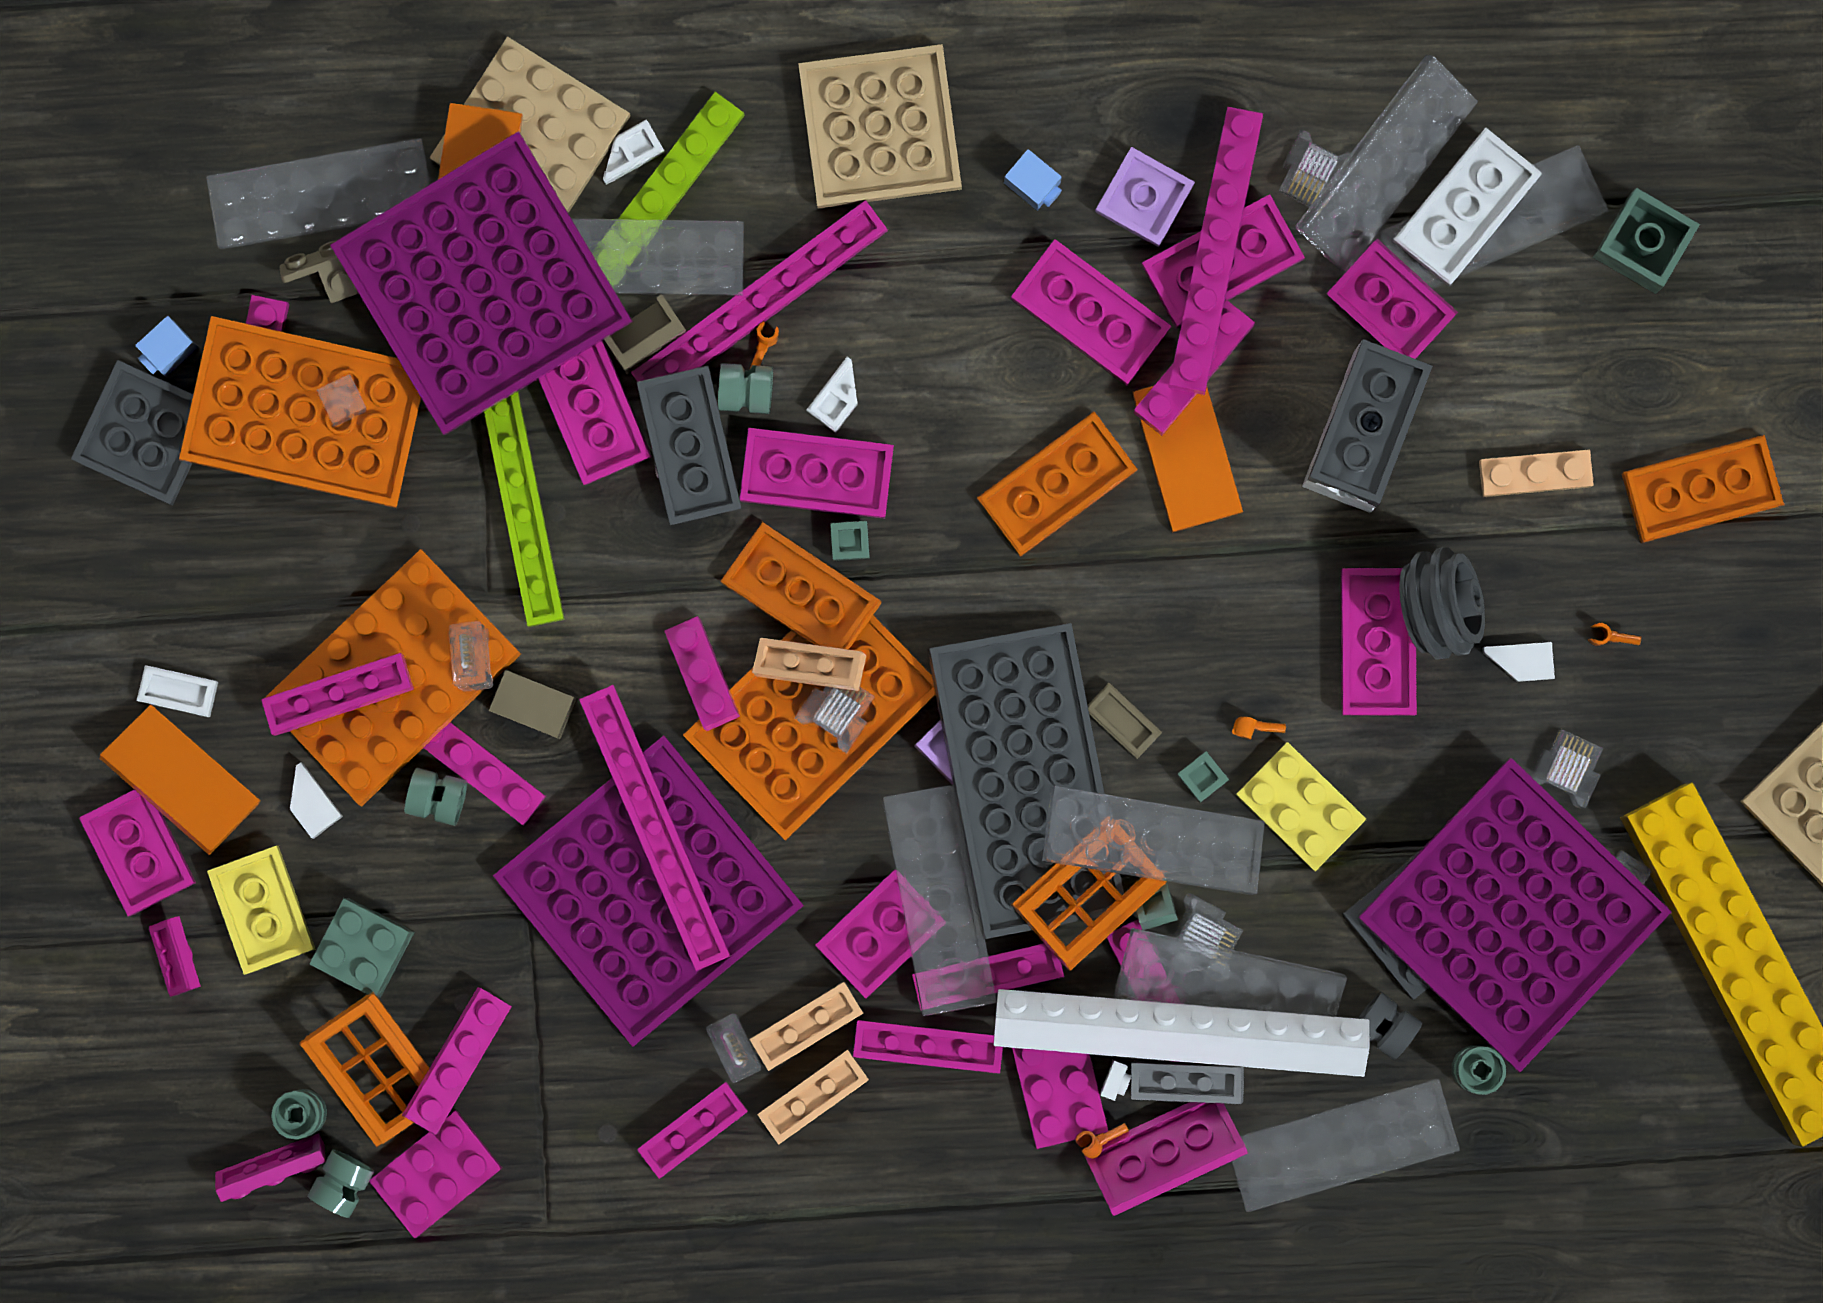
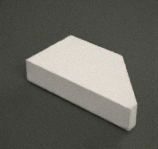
M647 119L615 136L607 168L603 176L606 185L665 153Z
M849 357L845 358L806 409L809 414L835 433L857 406L852 360Z
M1552 642L1482 648L1483 654L1494 661L1516 682L1555 679Z
M302 762L297 764L290 810L310 837L314 839L343 816Z

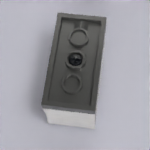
M1363 339L1353 352L1302 487L1371 513L1382 500L1433 366Z

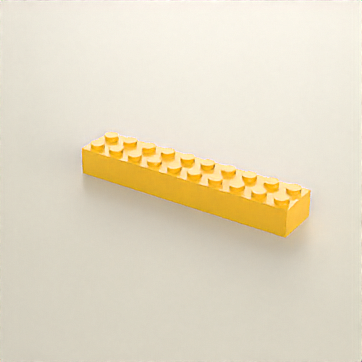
M1693 782L1683 784L1620 817L1667 908L1672 911L1671 915L1793 1145L1804 1147L1823 1137V1026Z

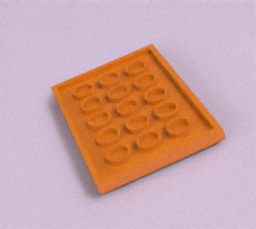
M211 316L179 460L397 508L421 397L398 358Z
M422 549L408 560L265 697L267 698L398 653L404 655L414 690L290 731L361 807L521 655L513 644ZM462 635H468L475 643L477 673L475 675L470 674L462 666L463 657L460 640Z
M874 615L849 648V650L861 651L866 655L859 691L862 690L855 702L859 703L865 693L867 695L860 703L862 707L842 736L813 718L833 687L757 677L752 673L753 668L730 689L740 717L709 731L703 728L699 719L683 734L785 841L936 695L932 675ZM792 630L782 639V641L811 644ZM844 689L842 693L845 694L848 689ZM850 690L847 696L850 697L854 690ZM856 691L853 694V696L851 697L852 700L855 699L859 691Z

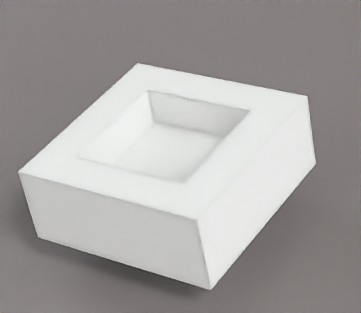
M1112 1060L1100 1091L1101 1096L1114 1101L1117 1094L1124 1096L1131 1079V1075L1126 1073L1127 1065Z

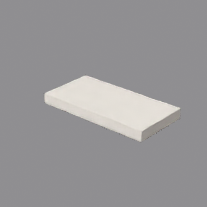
M1485 128L1397 234L1393 242L1450 287L1542 175V172Z

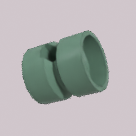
M722 363L719 378L718 410L739 412L742 407H747L750 413L770 414L773 367L752 365L749 371L743 368L742 364Z
M416 768L408 788L404 812L421 818H426L432 814L435 821L456 826L466 796L467 780L447 775L441 780L435 772ZM437 792L443 794L441 802L435 801Z
M1470 1045L1462 1048L1455 1055L1452 1062V1075L1455 1082L1462 1089L1474 1094L1487 1095L1495 1092L1503 1084L1506 1077V1065L1502 1056L1497 1051L1481 1045Z
M300 1089L288 1092L278 1098L273 1106L271 1115L273 1126L279 1134L286 1138L296 1140L314 1135L322 1128L326 1121L327 1109L321 1096L312 1090Z
M332 1149L322 1167L325 1172L324 1177H317L307 1197L335 1214L350 1218L359 1201L356 1193L365 1190L374 1170L359 1160Z

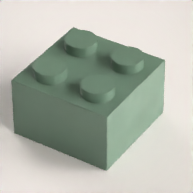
M1635 188L1626 199L1593 258L1656 294L1665 286L1700 224L1642 190Z
M344 898L310 965L368 995L374 992L378 998H381L415 932L350 898Z

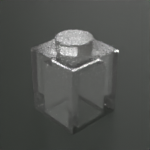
M350 374L316 390L317 396L333 427L366 412V406Z

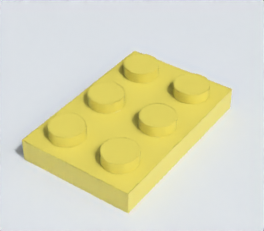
M1288 742L1235 794L1314 872L1366 820Z
M279 846L265 849L207 871L244 975L315 950Z

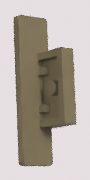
M336 241L328 242L322 245L319 251L308 255L304 253L292 255L280 265V275L283 283L318 271L331 303L358 294L357 289L330 246Z

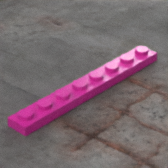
M1227 107L1169 382V388L1205 395L1263 113Z
M865 200L631 372L633 377L638 382L706 366L756 329L761 322L767 321L885 234L888 229Z
M611 685L579 699L695 970L698 971L730 957V953L615 686Z

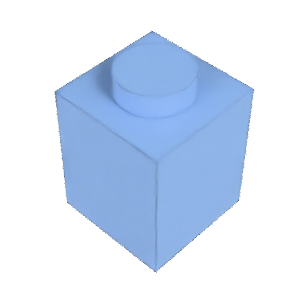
M1029 149L1004 177V184L1037 211L1043 203L1049 207L1062 191L1058 187L1062 177Z
M169 316L164 318L135 345L143 353L138 358L152 374L159 370L166 377L199 348Z

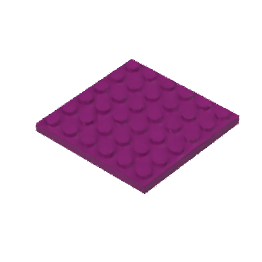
M519 131L330 245L443 435L448 434L633 322Z
M664 735L646 749L643 754L718 925L730 957L698 971L695 970L613 777L493 875L632 1047L804 906Z
M1508 758L1357 918L1481 1038L1497 1051L1508 1064L1520 1073L1672 911L1512 758Z

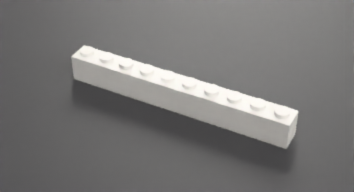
M998 989L994 1046L1364 1077L1370 1049L1368 1019Z

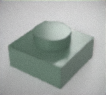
M867 521L831 523L833 561L870 559Z
M1207 751L1177 774L1199 803L1229 780Z
M1167 883L1136 910L1143 931L1178 920Z

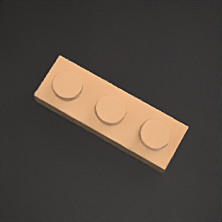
M1590 450L1479 460L1482 497L1590 488L1594 486Z
M760 638L752 673L757 677L859 691L866 655L861 651Z
M843 982L749 1040L769 1071L862 1015L863 1012L846 983Z
M846 1050L757 1115L779 1145L869 1079L849 1050Z

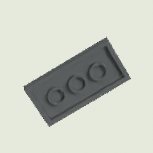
M703 366L636 382L669 525L741 509L709 367Z

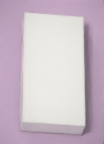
M145 665L136 701L210 717L218 682Z

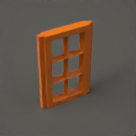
M1107 816L1011 905L1059 961L1071 971L1166 884L1167 881L1110 816ZM1113 840L1125 856L1103 875L1090 859ZM1131 861L1143 877L1121 895L1110 883L1109 879ZM1085 865L1096 877L1097 881L1075 900L1063 887V884ZM1103 886L1116 901L1093 921L1081 905ZM1057 891L1070 906L1053 922L1047 925L1035 910ZM1075 911L1088 927L1070 944L1065 946L1053 931Z
M374 992L348 1007L300 1042L301 1047L376 1147L382 1143L384 1144L414 1123L402 1116L407 1106L392 1085L409 1074L419 1087L430 1067ZM363 1015L367 1017L381 1036L378 1041L366 1049L363 1048L348 1027V1025ZM340 1031L344 1033L359 1053L343 1065L340 1064L325 1043V1041ZM385 1044H387L404 1067L388 1079H386L369 1056ZM362 1060H364L381 1083L365 1095L346 1072ZM384 1090L387 1091L402 1111L400 1115L387 1124L384 1123L369 1103L371 1099Z

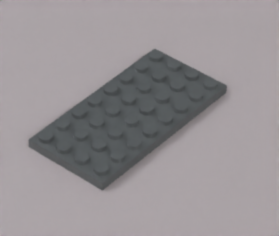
M1072 623L927 649L982 939L1032 930L1016 912L1011 903L1109 816ZM1113 840L1090 859L1103 875L1118 862ZM1084 865L1063 884V887L1077 900L1097 879ZM1119 870L1109 881L1123 895L1124 891ZM1102 886L1081 907L1092 919L1099 917L1116 900ZM1055 891L1035 911L1049 925L1070 905ZM1074 911L1061 924L1082 921V919Z

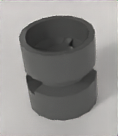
M1380 991L1367 1005L1358 1019L1369 1020L1370 1041H1378L1377 1048L1395 1061L1414 1039L1423 1023L1406 1010L1402 1012L1397 1011L1398 1004ZM1384 1018L1391 1021L1385 1030L1379 1027Z

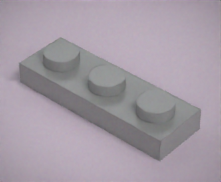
M1134 1060L1131 1063L1132 1100L1243 1103L1244 1067Z

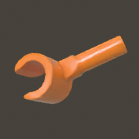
M765 321L759 324L757 328V341L759 343L751 367L752 365L761 366L768 347L776 344L779 334L778 327H776L775 334L772 337L766 338L761 334Z
M1597 623L1591 626L1592 628L1602 629L1604 639L1602 641L1588 639L1595 646L1603 645L1608 641L1634 645L1641 644V636L1611 631L1610 627L1604 623Z
M1238 717L1234 723L1232 734L1251 740L1254 729L1265 732L1285 733L1286 724L1257 721L1251 717Z
M1124 1123L1098 1136H1095L1090 1131H1083L1077 1135L1076 1143L1080 1147L1090 1144L1082 1150V1153L1086 1157L1094 1159L1101 1154L1102 1145L1128 1132V1128Z

